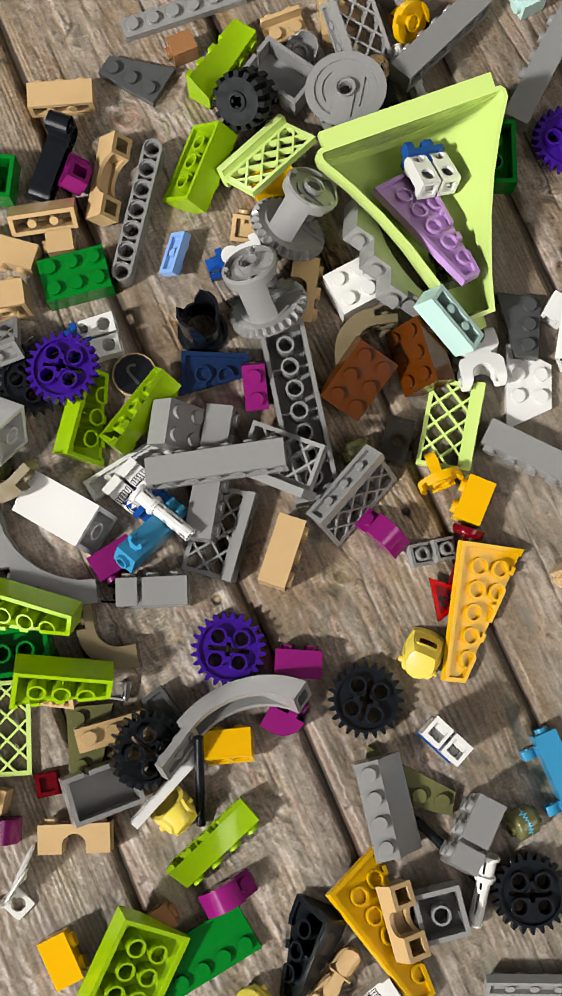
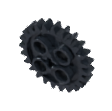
M31 343L30 349H27L22 344L25 358L3 366L4 369H0V375H2L0 377V384H2L0 392H5L1 397L24 405L25 416L28 415L29 411H31L34 417L37 416V411H40L45 416V409L47 408L54 412V404L51 400L48 403L44 401L43 396L35 401H30L28 398L29 394L34 391L30 388L32 383L26 380L27 376L19 370V366L23 368L28 367L26 359H33L34 356L30 353V350L37 351L38 349H36L34 343ZM57 352L52 355L51 359H55L59 353ZM20 375L23 377L21 384H12V379L15 376Z
M364 661L362 668L355 662L354 670L346 666L347 674L344 675L338 672L341 678L340 681L332 680L336 688L328 689L331 693H334V697L327 698V701L334 702V705L328 708L329 711H336L332 719L340 718L341 721L338 727L341 728L346 725V734L350 733L353 729L355 738L359 736L360 732H363L364 739L368 738L369 732L372 733L374 738H377L378 730L385 735V726L387 725L393 729L394 726L391 720L399 721V717L395 715L396 711H403L401 707H398V703L404 702V699L398 698L397 695L403 692V689L395 688L399 680L391 681L390 679L394 673L390 672L385 675L386 667L383 666L380 670H377V663L375 662L371 668H368L367 661ZM356 678L361 679L364 684L363 689L359 692H354L351 689V682ZM372 679V686L368 694L372 701L366 704L363 720L360 721L358 718L363 702L359 698L360 696H365L368 680ZM377 685H383L386 689V694L382 698H377L374 695V688ZM350 701L355 702L358 707L353 715L345 712V705ZM372 708H377L380 711V717L376 721L368 719V711Z
M141 709L140 715L132 712V720L124 717V726H116L120 732L118 734H111L116 740L115 743L108 744L109 747L114 749L113 752L107 754L108 757L114 759L109 766L115 769L113 775L120 777L119 782L126 784V786L132 789L135 787V789L142 791L143 787L151 790L152 784L160 787V779L168 781L161 776L154 765L157 760L153 756L148 755L146 750L159 757L178 733L174 732L178 725L171 723L172 718L165 716V713L152 709L149 712ZM147 728V733L143 737V732ZM132 737H134L138 743L145 745V749L142 748L140 745L136 744L135 742H133ZM163 742V747H162V749L159 751V747H160L161 743ZM132 748V754L128 757V752ZM149 763L148 768L145 771V765Z
M528 851L525 853V858L517 852L515 861L508 856L509 865L506 866L500 863L503 871H495V875L499 879L493 883L496 889L490 891L492 896L497 897L492 901V904L500 906L496 913L498 916L504 915L502 921L505 924L511 921L510 927L513 930L519 926L522 934H525L527 928L532 935H535L536 928L544 934V926L546 925L553 930V920L561 923L558 915L559 913L562 914V870L556 871L558 864L555 862L549 865L550 858L547 856L541 860V854L538 852L535 853L533 858ZM545 874L547 877L545 884L537 885L538 876ZM516 875H522V883L518 886H513V878ZM530 888H532L535 892H537V893H531V894H530V897H528V896L525 894V893L530 892ZM551 890L549 895L542 894V892ZM510 891L523 892L509 895ZM523 900V908L519 911H514L515 902ZM547 900V908L542 911L538 910L539 902Z

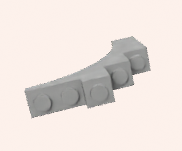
M352 198L344 207L342 240L360 251L359 269L376 280V299L392 310L399 307L412 317L420 315L413 306L423 291L415 285L394 258L377 221Z
M0 504V571L10 570V573L7 574V579L83 601V605L102 604L100 582L98 580H76L59 577L46 572L32 563L19 550L11 538L3 520Z

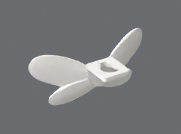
M35 843L28 850L10 891L0 900V908H5L17 920H20L35 905V901L19 887L29 868L27 866L35 849ZM13 897L23 898L26 902L25 907L21 910H15L11 904Z

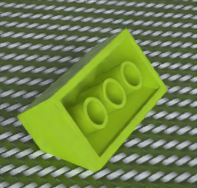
M220 120L193 125L161 202L191 214L206 213L211 206L214 192L219 187L220 176L216 168L229 158L235 148L238 135Z

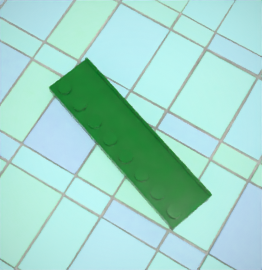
M240 906L221 916L206 919L185 932L191 939L164 996H185L262 948V944Z

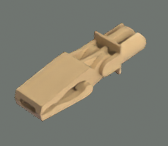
M351 944L341 948L333 961H329L330 972H327L311 988L307 996H338L343 982L346 981L350 984L351 977L360 965L361 959L357 948Z

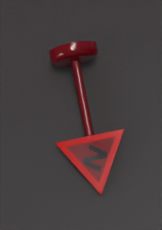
M454 523L452 528L455 533L463 535V541H468L469 538L482 540L485 534ZM455 563L448 583L429 578L437 622L449 613Z

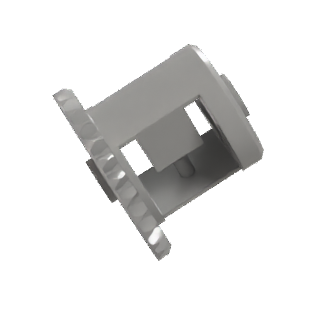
M339 51L322 58L309 72L305 84L306 102L314 116L320 119L323 130L379 111L384 104L387 92L386 77L380 65L368 55L356 51Z
M295 167L287 173L283 180L284 199L279 196L276 198L270 196L258 201L251 211L250 220L255 234L265 246L271 247L278 255L287 259L308 261L316 258L321 253L325 244L323 228L319 226V221L315 219L332 211L336 207L339 198L335 186L324 174L309 167Z
M252 245L242 248L231 255L222 268V278L226 286L239 294L238 300L234 301V306L231 307L230 323L236 333L246 338H266L281 333L297 322L307 307L308 298L302 285L292 279L286 280L283 277L278 280L275 273L278 257L276 252L269 246Z

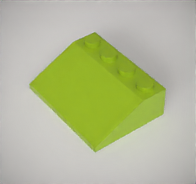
M118 905L76 996H164L191 939L190 936L140 911Z

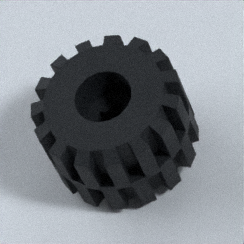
M246 66L223 74L224 77L219 78L216 82L219 87L213 88L212 95L216 96V100H213L212 104L213 107L217 106L218 112L215 114L218 118L222 117L224 119L222 123L227 127L232 125V130L234 131L241 129L246 131L266 123V120L271 119L274 115L272 110L277 108L278 103L274 102V98L278 97L277 90L273 91L271 88L275 83L273 79L267 80L268 73L264 70L258 72L259 67L252 66L248 68Z

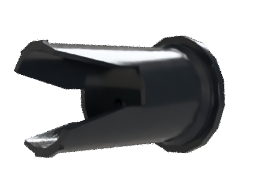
M199 289L194 297V302L188 304L184 309L176 307L175 316L179 322L177 328L178 339L182 347L186 351L219 352L226 343L228 326L224 317L219 313L218 301L215 296L209 291ZM197 315H208L215 319L216 329L211 335L204 337V334L196 328L188 326L187 323Z

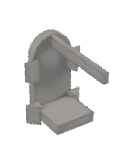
M118 681L116 684L124 686V692H121V697L123 698L110 697V699L128 701L131 681Z

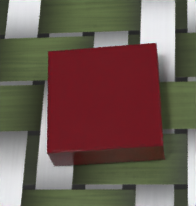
M59 769L34 774L37 798L62 794L58 779L60 778Z

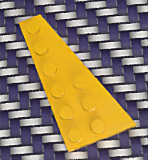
M458 540L440 680L466 683L476 661L478 648L481 642L484 643L487 636L485 632L489 623H492L505 595L507 582L510 576H513L516 570L514 566L518 557L522 556L524 549Z
M371 845L325 895L404 996H434L436 994L425 964H422L421 960L413 964L398 963L395 960L375 888L390 882L387 876L389 872L386 865L376 863Z

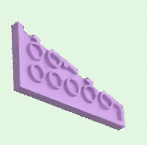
M405 172L374 187L373 196L461 286L478 278L481 271L470 250L465 249L461 242L463 238L460 232L455 231L453 227L454 221L440 196L435 195L432 198L417 200L414 195L415 187Z

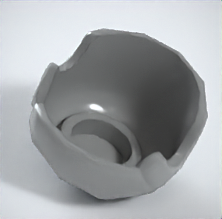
M300 29L289 37L285 47L307 62L312 63L317 56L319 42L312 31Z

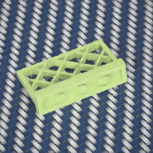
M278 114L216 169L223 185L228 188L234 186L255 198L317 143L316 136L287 123L285 116ZM306 140L303 144L296 145V142ZM292 143L290 147L281 148V145ZM291 154L287 158L280 159L281 155ZM276 157V160L266 162V159ZM275 168L272 172L265 173V169ZM260 171V174L250 176L251 172ZM259 182L254 188L249 187L250 183Z
M453 380L445 384L450 392L440 399L434 392L435 390L429 392L415 464L428 467L426 461L421 459L423 452L431 447L438 456V460H441L442 463L440 465L442 469L456 467L448 465L443 459L444 456L454 451L458 456L457 466L461 468L463 475H469L472 468L486 383H473L470 397L462 402L455 393L460 390L459 382ZM453 395L459 404L448 411L442 401ZM440 404L445 414L435 420L430 412L433 407ZM462 407L467 414L466 419L457 423L451 414ZM449 417L455 426L444 433L438 423ZM435 425L442 435L431 442L426 433L427 430ZM458 429L462 434V440L453 445L447 435ZM445 438L451 448L440 455L434 444ZM459 446H461V447H460V453H459V452L457 451V449H456V448H458Z
M12 680L0 681V689L4 692L0 697V701L6 695L11 696L9 691L12 688ZM4 685H11L7 690L2 687ZM26 704V708L23 705H18L26 712V719L20 725L9 716L15 709H11L6 714L0 708V713L5 716L0 721V725L8 719L17 727L8 738L0 732V736L5 740L0 746V750L8 743L17 751L9 762L0 755V760L5 764L0 770V777L32 775L30 704ZM25 722H26V731L22 728V726L25 724ZM18 730L26 735V743L21 749L10 741ZM26 746H27V755L22 752V750H23ZM18 754H21L27 760V770L17 771L10 763ZM7 766L12 770L3 772Z

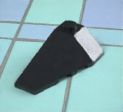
M297 893L288 920V924L291 925L290 939H286L285 947L288 948L287 963L283 964L280 996H307L339 944L347 924L334 906Z

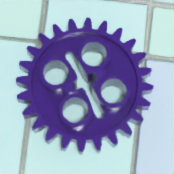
M557 106L555 112L549 109L547 115L543 114L540 121H537L532 132L534 137L531 144L535 145L532 152H539L536 160H544L541 166L549 164V172L556 168L557 175H559L562 171V109L560 106Z
M60 331L59 337L51 333V340L49 341L42 337L43 345L35 343L38 350H30L34 357L33 359H26L31 367L25 368V371L31 374L26 377V380L32 383L30 385L32 390H37L35 394L38 397L43 396L44 401L48 403L51 400L54 405H57L60 400L66 406L68 399L73 404L76 403L75 397L77 396L83 400L84 396L82 393L84 391L91 394L88 387L90 385H97L93 378L100 377L95 370L100 369L101 366L96 362L100 359L97 354H94L96 349L90 346L91 343L87 339L83 340L80 334L75 337L71 331H69L66 337L64 332ZM59 352L55 359H51L53 353ZM76 356H81L80 361L73 363V359ZM53 373L52 379L46 381L47 375ZM75 377L74 383L67 385L68 380Z
M222 612L221 619L213 614L214 622L212 623L205 619L206 628L198 626L202 633L201 635H193L198 640V643L191 644L192 647L197 648V651L191 653V656L198 657V660L193 663V665H201L198 674L207 673L205 681L212 677L214 678V686L219 680L224 685L227 682L252 676V671L259 673L255 666L257 664L264 665V662L259 657L266 655L265 652L260 651V648L266 646V643L259 642V639L264 634L255 633L259 628L258 625L250 627L252 623L251 618L244 622V614H241L236 619L235 612L231 613L230 618H227L226 613ZM216 630H222L225 634V639L221 643H215L212 639V635ZM239 633H246L248 636V643L244 646H239L235 642V638ZM228 643H231V647L247 649L249 654L232 652L230 656H226L225 651L210 650L208 646L226 647ZM214 653H218L222 657V662L217 667L212 666L209 662L210 656ZM236 656H242L245 659V666L241 670L235 669L232 665V661Z

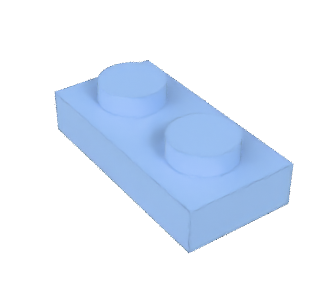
M186 231L171 233L159 274L164 277L179 276L183 268L186 251L189 248L191 234Z

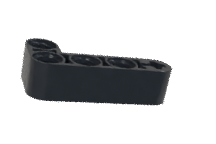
M52 109L48 111L45 119L48 137L28 190L29 198L39 202L55 200L59 189L58 179L63 172L67 156L73 151L78 135V128L73 116Z

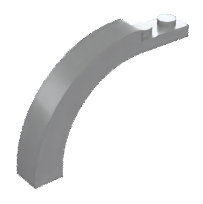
M256 675L229 682L212 690L195 702L178 719L177 724L181 730L173 737L172 742L165 751L159 755L154 765L161 776L170 781L194 749V736H204L217 723L237 712L255 707L271 706L300 713L312 696L307 681L285 675Z

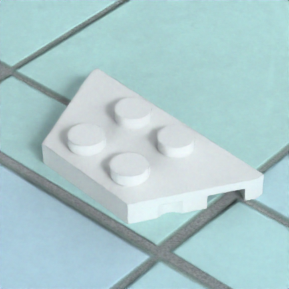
M506 344L505 365L508 376L505 385V424L514 427L552 409L551 364L539 358L537 361L514 359L510 345Z

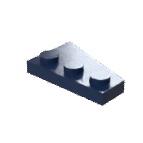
M181 351V387L179 396L242 379L241 363L249 362V354Z

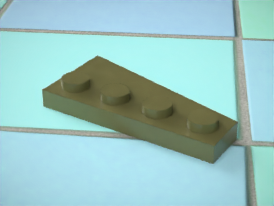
M114 703L78 706L74 710L66 709L70 774L76 771H81L85 774V768L104 762L106 746L82 754L79 753L73 728L111 717Z
M367 746L365 759L383 755ZM402 764L412 807L452 816L456 791Z

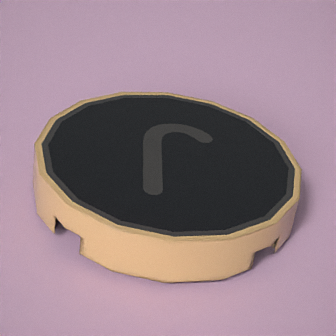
M128 353L120 357L114 364L112 371L113 382L119 392L130 397L155 365L144 354Z

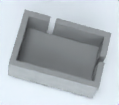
M268 35L258 47L257 55L254 53L243 67H258L259 65L258 72L262 70L267 72V80L273 79L275 85L271 86L272 90H277L278 97L274 98V102L279 101L282 109L296 117L307 103L305 84L308 74L314 66Z
M171 571L169 576H162L159 572L145 573V577H139L136 573H124L122 578H115L116 607L121 609L192 606L191 578L185 575L183 571Z
M113 758L85 768V774L81 771H76L58 778L71 823L75 828L146 802L143 789L142 791L135 789V787L132 789L126 786V784L119 782L120 777L113 775L115 769L109 766L114 760Z
M471 793L468 796H464L459 807L462 811L458 819L455 818L450 826L449 831L452 832L448 841L445 840L440 848V861L465 874L477 877L486 855L478 852L477 849L481 847L486 851L489 850L507 807L482 793Z

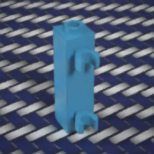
M172 497L165 503L166 507L186 522L188 510L183 504L181 505ZM153 514L117 546L114 559L121 568L132 573L176 532Z
M543 725L534 729L535 734L529 736L533 746L519 751L522 761L525 762L538 756L557 799L542 805L546 815L551 817L562 811V742L556 728Z

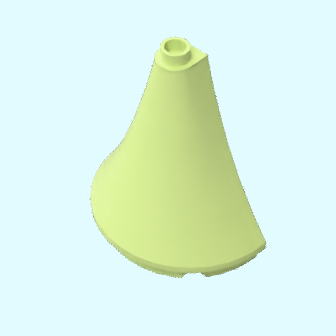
M491 72L322 130L317 136L321 148L317 151L314 159L317 168L346 191L377 221L403 252L427 287L431 289L443 284L480 330L487 327L484 315L496 311L492 276V203L500 132L508 100L506 88L501 85L495 87ZM426 139H431L434 145L442 144L445 148L443 152L447 153L462 177L454 194L440 197L454 221L453 227L455 231L460 232L463 238L461 242L465 249L470 250L481 271L478 278L464 286H461L372 194L374 187L405 172L400 167L403 159L400 151L406 142H412L415 148L419 147L420 143Z

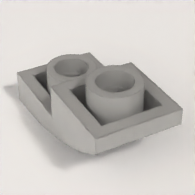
M453 536L411 544L405 547L410 569L456 559L457 549Z

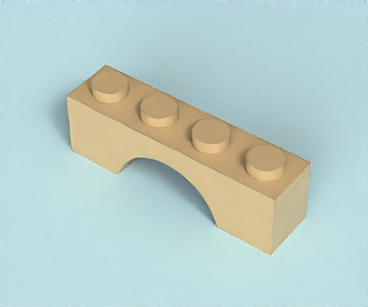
M117 131L110 132L99 138L85 220L101 227L118 223L122 202L117 200L115 196V183L119 172L129 161L133 140Z

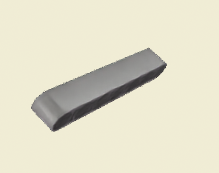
M150 138L143 144L111 269L116 284L121 288L130 287L135 280L165 160L162 144L155 138ZM151 151H158L154 155L149 154ZM146 171H153L150 175L144 174ZM141 191H148L145 195H139ZM136 211H143L139 216L134 215ZM138 231L137 235L129 236L130 232ZM128 251L133 252L130 257L123 256ZM121 272H128L126 277H118Z

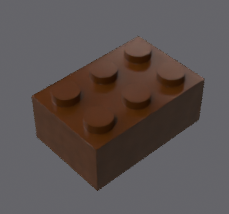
M420 315L413 317L385 334L393 361L398 365L396 371L405 397L423 396L455 380L444 343Z
M356 336L320 387L319 394L323 399L358 422L398 365L362 338Z

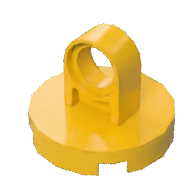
M406 0L388 14V21L392 26L393 35L397 42L406 45L408 42L412 43L418 33L425 29L426 22H430V13L426 3L419 0Z
M435 451L424 455L431 474L418 483V488L422 495H427V490L437 493L455 485V479L462 480L464 475L458 466L442 469Z

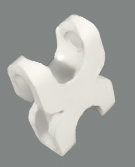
M494 327L483 329L484 337L481 340L482 342L478 344L474 351L457 357L451 353L453 362L459 365L457 379L462 392L472 391L471 386L473 385L474 376L479 374L490 377L494 386L506 385L507 369L504 358L497 354L499 341Z

